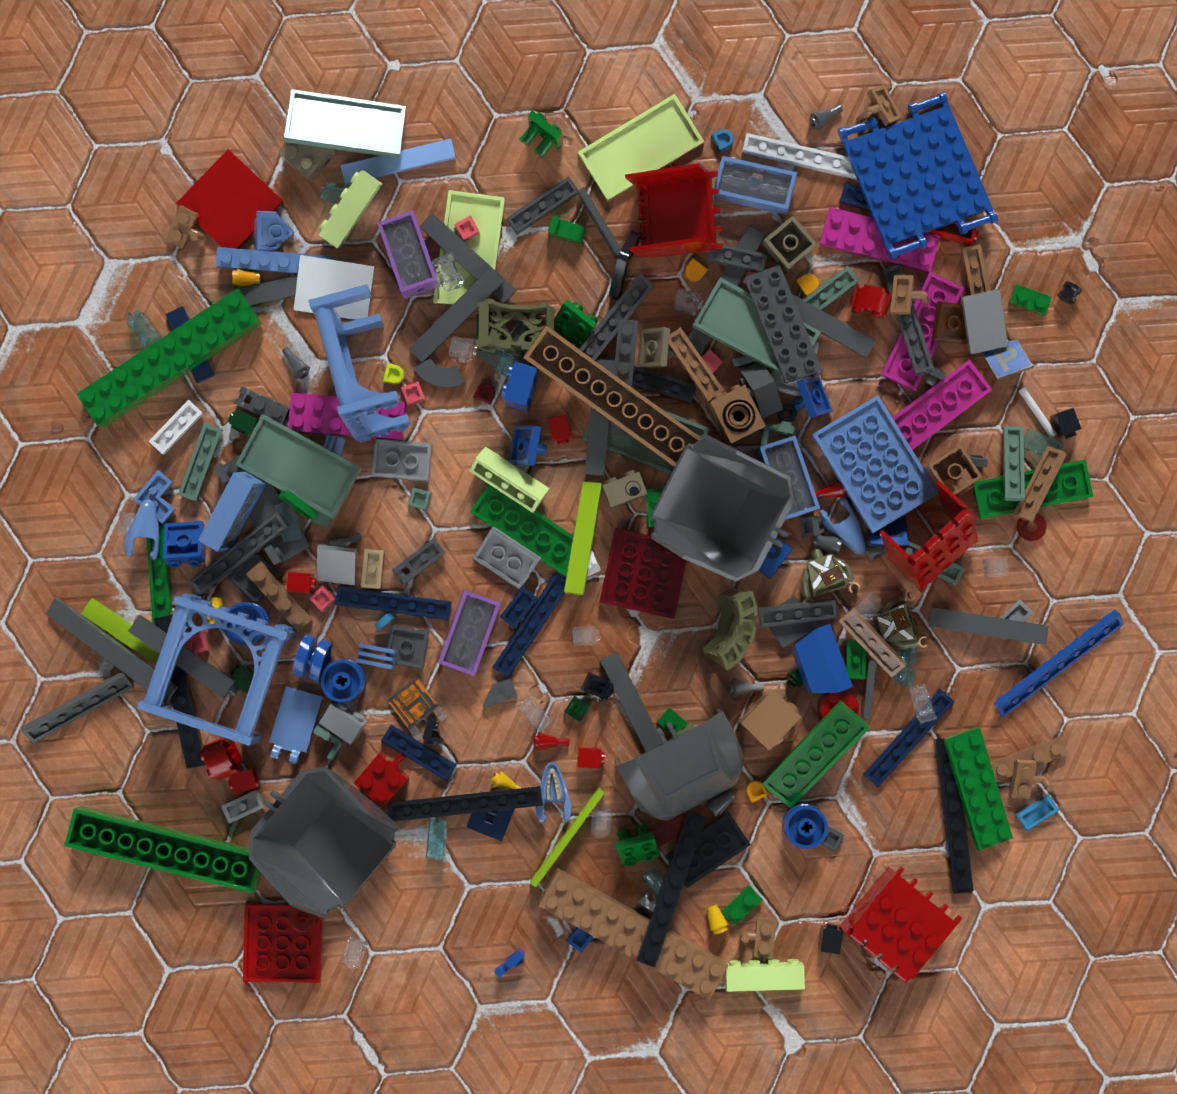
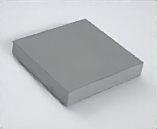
M318 545L317 581L355 585L357 549Z

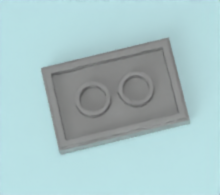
M996 289L961 297L969 354L1007 347L1008 342L1000 290Z
M375 438L371 476L429 482L433 444Z
M493 526L473 559L520 590L541 557Z

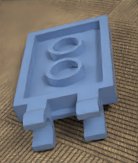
M288 686L285 687L269 741L274 743L270 757L280 758L282 749L292 751L289 762L298 764L301 752H308L323 696Z

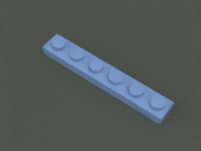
M217 247L216 267L298 274L300 255L333 260V257Z

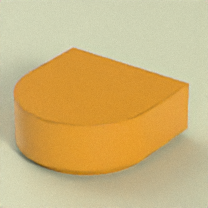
M692 259L686 267L685 276L691 282H698L703 278L708 269Z
M805 274L795 281L805 297L813 293L819 285L818 278L813 274Z
M753 780L746 787V793L751 803L769 795L761 781Z

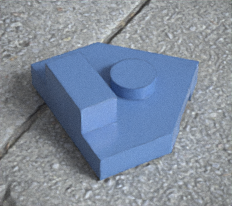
M256 211V219H254L256 250L276 251L288 237L290 238L295 233L276 212Z

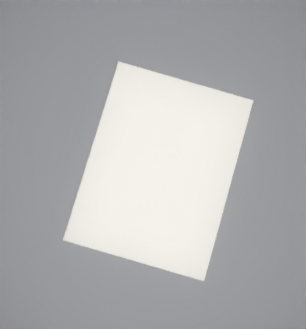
M300 255L294 310L313 313L308 300L365 284L368 285L371 293L374 266ZM370 298L336 307L335 310L341 318L358 320L368 317Z

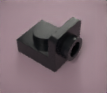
M430 715L422 739H425L427 744L437 746L438 743H442L443 739L432 736L433 733H437L439 722H436L437 717Z

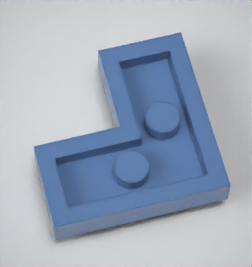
M160 470L156 471L133 499L139 505L145 500L153 501L158 521L162 524H165L177 510L162 498L174 482Z

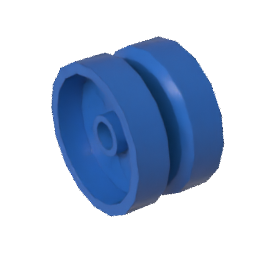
M243 602L230 607V613L237 615L238 612L250 615L249 619L256 621L257 618L268 621L267 625H271L267 611L259 604ZM228 623L227 627L231 628L232 623ZM224 629L230 640L237 644L247 645L240 636ZM245 629L244 634L246 636H250V634L256 630L249 632L247 631V629ZM262 634L256 635L252 639V644L260 642L265 636Z
M305 634L296 654L293 675L305 677L309 672L310 680L321 682L322 672L329 664L333 642L322 639L317 645L316 637Z
M350 659L336 660L328 664L321 675V688L325 695L337 702H348L359 697L367 683L363 667ZM342 677L347 678V682H345V684H343L341 681Z
M799 803L786 811L782 821V828L785 836L795 846L811 849L824 841L828 832V823L819 809L808 803ZM804 822H806L807 827L801 828V826H804Z

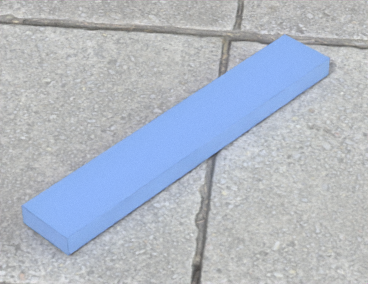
M447 139L400 151V158L377 156L340 166L345 185L352 184L350 180L353 175L363 170L372 177L378 178L456 159L452 140Z

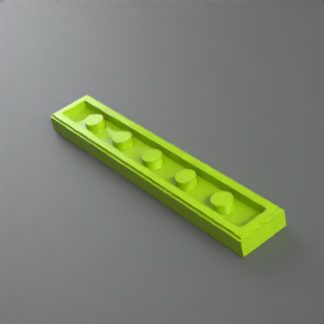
M583 481L564 589L565 593L584 595L602 483Z
M91 598L81 615L156 665L160 653L128 632L132 624L96 599Z
M600 787L596 789L531 878L530 884L534 887H537L605 794L603 789Z

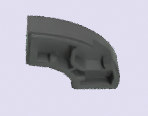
M428 359L414 367L417 374L423 380L438 387L453 388L466 383L457 366L442 368L434 364L431 359Z

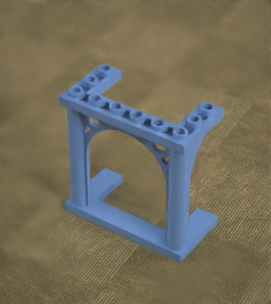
M367 284L308 300L310 308L316 317L339 402L337 407L339 416L355 441L359 440V442L368 441L370 437L376 435L378 437L386 436L394 430L397 432L405 431L408 429L407 427L411 426L408 414L390 418L377 413V409H392L397 406L396 404L401 403L397 391L378 393L362 387L357 382L346 336L384 326L380 314L342 323L335 308L372 298Z
M182 593V596H175L173 603L177 605L145 699L139 701L137 709L248 746L261 742L263 734L254 730L278 659L287 642L295 640L298 632L293 631L294 627L285 624L270 626L267 625L268 621L257 618L256 621L249 619L250 615L238 612L237 615L230 613L231 609L224 606H219V609L212 607V602L202 600L203 597L195 594ZM195 613L200 614L203 618L201 627L193 623V615ZM207 615L210 619H215L213 624L208 623ZM187 622L188 625L192 628V631L189 633L186 632V629L188 628L186 626ZM228 623H232L231 628L227 627ZM221 628L237 634L246 642L253 655L254 675L236 730L171 709L173 704L163 702L183 645L193 635L206 629ZM245 629H247V631H249V632H250V631H253V630H256V631L252 632V633L250 634V636H246V635L244 634V630H245ZM256 635H264L265 641L259 646L252 644V639ZM265 648V651H262V656H258L257 650Z

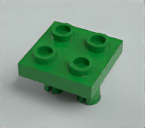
M532 110L528 115L529 127L519 140L522 143L525 142L526 146H529L537 134L541 136L543 140L534 149V152L537 155L540 154L541 158H544L552 146L557 150L562 147V130L555 124H549L543 114L540 112L535 113Z
M566 300L554 318V330L579 349L594 330L598 319L596 316L591 319L594 316L593 314L586 315L582 312L583 307L581 304L576 307L579 304L578 302L572 304L569 300Z
M640 824L637 825L635 830L638 836L630 838L628 829H623L624 836L621 830L617 831L619 842H615L622 867L633 866L637 862L644 860L651 861L659 856L653 832L649 833L647 824H642L643 831H641Z

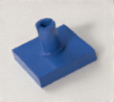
M820 376L796 382L802 396L792 401L793 405L799 404L794 406L796 411L806 407L810 418L833 412Z
M514 427L509 456L511 464L535 466L536 454L543 456L546 454L547 446L538 443L541 427Z

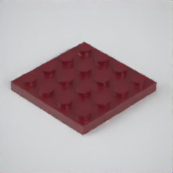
M615 528L599 603L674 619L687 560L653 540L652 535Z

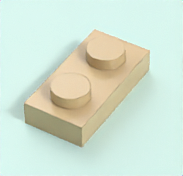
M364 550L361 587L381 589L385 551Z

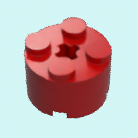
M856 283L849 306L852 308L851 312L863 314L864 311L870 312L871 317L881 319L883 315H887L892 292L889 291L886 294V289L865 284L864 287L859 288V284Z
M847 691L825 693L818 702V714L822 720L841 700L853 712L859 715L857 699Z
M221 737L205 744L203 750L199 751L202 761L207 765V774L210 779L222 780L243 769V766L239 767L242 757L235 742L230 743L227 738Z

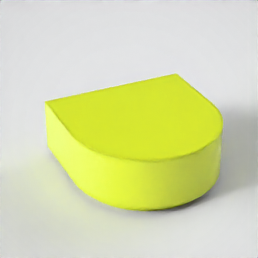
M387 363L383 382L392 385L400 384L404 380V371L398 365Z

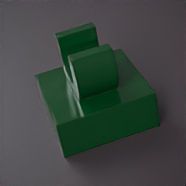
M574 695L564 712L580 722L590 705Z

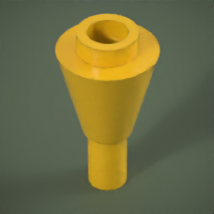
M502 771L495 773L491 779L492 788L508 790L521 788L515 785Z

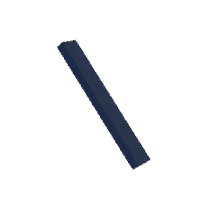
M555 572L492 666V668L507 678L565 594L566 578Z
M337 586L335 605L449 621L452 602Z
M938 689L867 768L863 775L876 787H879L955 701L944 691Z

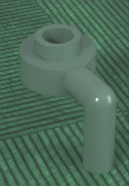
M781 421V424L777 425L765 423L766 427L762 430L759 445H767L770 431L794 436L795 427L792 426L793 423Z
M317 725L313 732L321 738L334 743L326 756L333 761L343 745V740L332 734L324 726Z

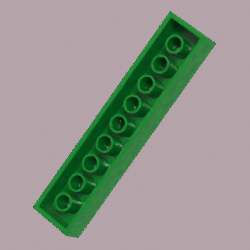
M237 288L76 394L96 425L105 428L191 372L193 368L205 360L214 357L263 325L243 293Z
M84 806L73 809L64 847L249 893H254L258 890L262 874L249 860V847Z

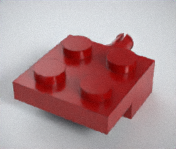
M379 753L353 784L381 808H384L409 778L398 767L405 757L399 753L393 761H390L383 754Z

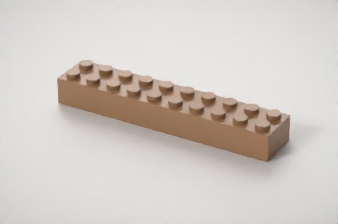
M548 326L542 329L523 356V359L673 467L676 466L686 445L689 443L693 445L701 440V437Z
M556 868L538 901V906L636 959L649 922V918L559 868ZM668 929L655 968L648 967L710 1000L728 964L722 958Z

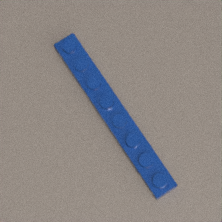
M1114 609L1111 613L1106 614L1102 620L1091 626L1081 636L1075 638L1072 643L1061 649L1050 660L1045 661L1041 667L1031 672L1019 684L1014 685L1006 694L1000 696L994 702L998 713L1005 717L1123 626L1124 623L1120 613Z

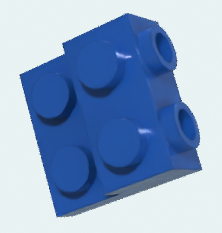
M203 521L164 524L163 559L167 565L176 568L180 567L183 563H188L190 566H198L200 562H205L206 545L198 541L204 530Z

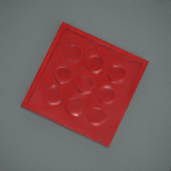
M227 149L176 204L198 213L199 216L196 223L222 248L239 249L254 234L256 211L275 212L284 201L238 157Z
M245 903L243 982L321 983L323 918L292 907L289 903Z

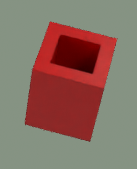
M567 415L548 418L553 443L557 442L558 445L568 443V439H572Z
M288 572L286 591L313 593V589H316L317 579L314 578V574Z
M578 747L577 767L601 769V764H605V753L602 752V748Z
M255 767L229 776L230 780H228L229 788L231 791H234V794L261 786Z

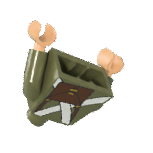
M815 549L810 552L813 560L807 562V568L803 570L801 578L802 595L805 597L802 602L807 600L814 601L811 595L814 598L846 587L848 592L853 593L851 590L853 584H855L857 590L860 589V585L854 582V575L847 563L840 558H835L833 554L823 556L821 549Z
M907 590L902 595L889 599L881 608L880 615L877 616L878 623L871 625L879 635L882 634V638L889 642L891 646L903 650L916 648L917 646L927 647V644L921 645L920 643L921 639L927 637L918 636L909 602L915 599V597L911 599L907 597V593L912 590Z

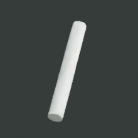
M1023 387L1018 392L1049 437H1054L1057 434L1027 389Z

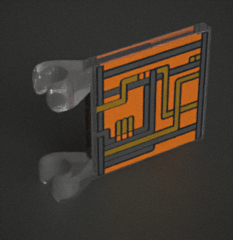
M417 676L386 700L416 740L423 738V733L417 725L434 712L440 721H445L448 718V715Z

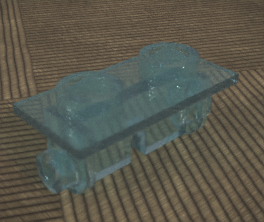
M326 182L325 185L320 187V190H324V192H321L320 199L324 200V202L338 203V196L341 195L345 188L349 189L351 185L339 187L337 183Z
M137 310L133 315L128 313L127 325L138 334L139 341L143 346L148 347L161 338V335L154 326L146 329V326L150 325L151 322L143 312Z
M899 648L897 654L907 664L895 674V685L912 687L913 683H915L916 670L910 669V665L916 666L918 652H916V648L904 650Z
M429 819L426 858L443 860V857L446 856V843L443 842L447 836L448 825L446 819Z

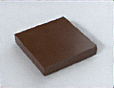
M937 301L932 340L967 344L962 304Z

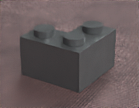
M756 362L740 370L742 376L739 379L742 386H746L762 419L783 410L775 381L765 366Z

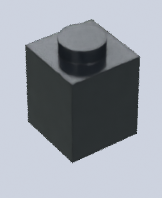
M1074 407L1050 416L1058 438L1061 436H1065L1066 439L1077 435L1076 431L1082 429Z
M826 923V926L821 925L818 944L820 952L840 954L843 931L837 924Z

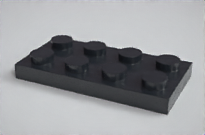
M729 812L702 829L684 881L686 888L751 845ZM673 850L665 855L668 861H670Z

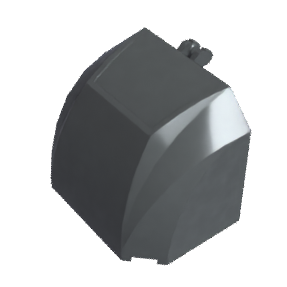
M704 434L698 442L693 445L689 443L685 446L651 513V520L654 521V532L651 533L652 539L685 560L733 581H738L759 571L772 544L782 548L783 543L775 540L778 533L784 537L789 535V533L780 528L795 501L790 476Z
M718 707L714 708L715 716L680 735H677L671 722H669L667 727L674 738L666 741L664 733L659 727L656 730L663 744L621 764L619 759L615 760L616 767L641 812L669 821L737 785L740 780L745 757L721 709Z
M326 767L302 770L281 795L274 790L270 793L274 799H277L274 804L269 800H264L263 805L269 808V810L250 832L249 860L290 906L324 918L328 916L329 911L340 907V909L346 907L396 847L394 838L399 826L363 793L335 772Z

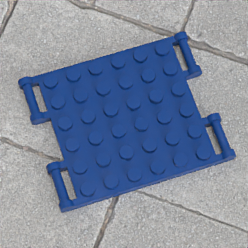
M945 92L938 93L937 96L918 103L908 104L911 118L891 126L879 129L876 118L873 116L865 122L848 128L842 127L838 129L839 138L890 260L918 248H926L927 241L923 234L930 230H936L955 223V221H957L956 225L960 234L968 233V230L987 223L993 224L998 222V216L992 208L951 111ZM940 103L941 108L919 115V110ZM868 128L871 130V133L851 140L848 139V135ZM983 212L987 215L968 223L963 221L966 218ZM913 237L916 238L915 242L903 245L898 248L893 247L894 244H897L899 242L911 239Z

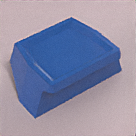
M830 624L815 629L791 649L806 691L811 693H839L853 687Z

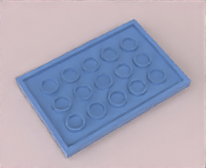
M879 395L812 434V437L871 533L876 532L938 495L937 489Z

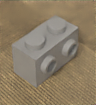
M334 701L329 705L319 724L351 745L358 739L368 721L364 719L362 714L349 709L346 703Z

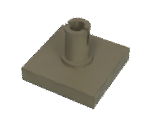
M660 327L641 330L637 367L643 369L666 367L667 357L673 358L675 355L673 352H670L671 349L669 347L670 328Z

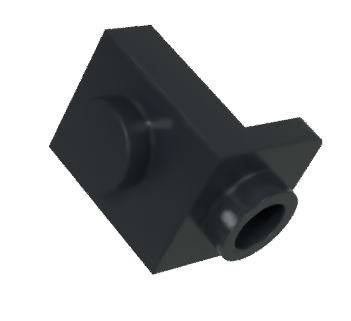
M588 672L581 690L597 696L603 701H607L608 697H611L614 684L606 678Z

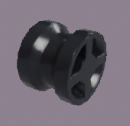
M1066 281L1063 284V290L1059 291L1057 296L1065 303L1073 305L1076 302V296L1081 294L1082 289L1078 285Z

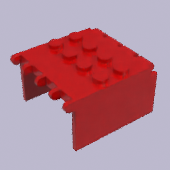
M697 163L625 174V179L637 187L638 201H645V203L638 204L639 220H646V222L640 223L641 239L647 238V240L641 241V246L630 247V251L640 258L649 257L652 259L723 249V244H716V233L722 232V227H715L714 214L720 213L721 208H714L713 195L719 194V189H712V178L718 177V172H709L704 166Z
M939 480L936 481L942 510L952 521L946 524L939 531L938 535L935 534L928 540L923 548H919L912 556H909L883 530L880 531L889 560L920 592H923L930 582L935 581L937 576L946 568L951 567V564L961 555L963 556L967 549L979 542L973 513Z
M888 866L840 924V927L859 945L866 940L863 948L874 958L882 953L878 961L890 971L897 966L893 973L904 983H907L918 974L959 924L962 917L957 915L952 920L944 913L949 907L946 903L939 909L929 900L933 895L931 891H928L924 896L914 888L918 882L916 878H913L908 883L900 876L904 871L903 867L900 866L895 872Z

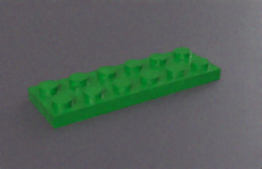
M1086 459L1061 465L1040 508L1094 497ZM1035 470L1024 472L1025 490ZM1004 476L974 482L973 492L979 520L1014 513L1019 501L1004 500Z
M488 484L470 513L491 527L494 526L541 557L540 560L566 576L574 536L535 510L532 513Z
M840 700L762 781V785L789 808H792L870 729V725Z
M980 727L944 738L943 742L976 850L980 851L1012 839L1013 835Z

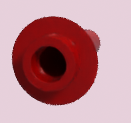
M839 479L821 490L815 491L817 498L844 497L843 493H847Z
M538 732L533 740V745L537 747V751L557 746H569L570 740L567 738H557Z

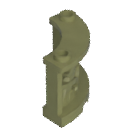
M485 299L484 302L477 303V308H479V339L475 340V347L492 353H495L496 350L505 351V355L522 356V352L526 353L545 326L554 331L555 308L549 306L548 303L518 306L499 303L494 299ZM489 312L496 314V317H493L490 314V320L493 323H495V325L489 322ZM546 315V325L537 327L543 318L537 320L536 316ZM514 318L529 329L519 337L517 342H513L511 335L501 328ZM504 335L506 340H501L499 337ZM529 336L531 342H525L524 338Z
M731 588L718 596L721 607L720 624L713 638L702 647L708 664L712 665L714 663L723 666L724 670L728 671L745 656V651L749 644H752L757 629L755 624L758 611L753 591L742 592Z

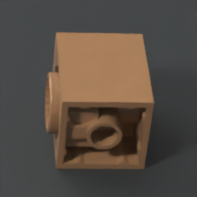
M739 384L729 389L727 394L719 393L710 400L708 409L728 446H732L762 431L766 427L745 385L741 387ZM733 415H739L741 422L735 421Z
M962 445L950 449L923 467L936 489V481L939 480L957 497L975 486L974 482L982 478V475Z
M770 688L738 720L769 751L773 746L779 745L792 732L793 726L801 718L798 714L800 710L793 703H787L784 700L786 696L780 690Z

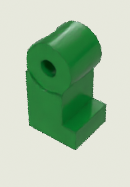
M553 215L548 229V236L574 244H581L586 228Z

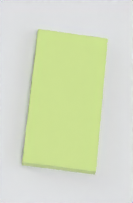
M673 94L580 150L578 155L608 202L634 186L625 179V174L663 169L703 145L704 140L677 96Z
M448 190L444 224L461 239L454 224L472 216L480 234L465 241V243L496 270L505 197ZM440 248L437 279L440 287L435 288L433 303L452 306L477 280L447 252Z

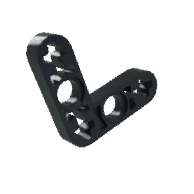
M631 231L618 254L609 292L610 298L618 300L621 296L628 264L634 255L630 251V247L639 245L640 233Z

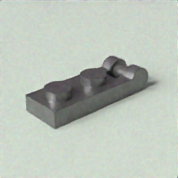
M241 386L239 390L240 395L233 404L260 416L263 414L284 425L290 407ZM247 396L252 397L250 404L245 403Z
M433 538L391 571L394 575L397 574L400 578V583L404 586L446 553L435 538ZM405 567H408L411 571L408 575L403 571Z

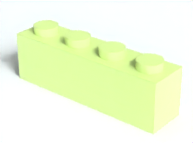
M364 170L353 175L350 180L352 182L349 189L345 188L340 195L342 200L338 205L335 204L329 212L332 215L328 221L325 219L319 227L321 230L319 236L337 249L343 245L382 186L381 182Z
M487 447L475 458L469 470L532 513H534L550 489Z
M772 959L768 960V963H760L759 960H750L749 963H741V961L736 960L729 961L725 971V988L727 991L805 989L804 965L798 959H788L787 962Z

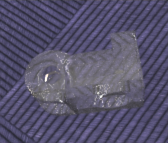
M455 252L431 261L441 286L448 292L456 290L463 285V278L458 273L454 260L458 259Z
M925 683L910 687L916 717L920 724L937 719Z
M529 695L517 705L540 733L553 722V719Z

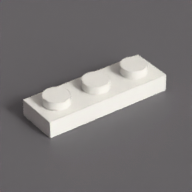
M188 400L149 442L160 453L165 455L204 413Z

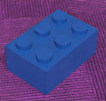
M514 361V365L509 366L507 372L508 385L504 384L501 396L506 407L528 413L539 378L538 370L535 367Z

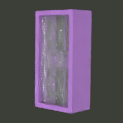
M414 211L378 222L377 224L403 298L406 299L440 287Z
M463 589L437 662L475 676L501 603Z

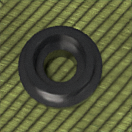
M790 404L782 405L783 410L777 413L779 420L793 422L797 416L794 406ZM784 411H789L790 417H785Z

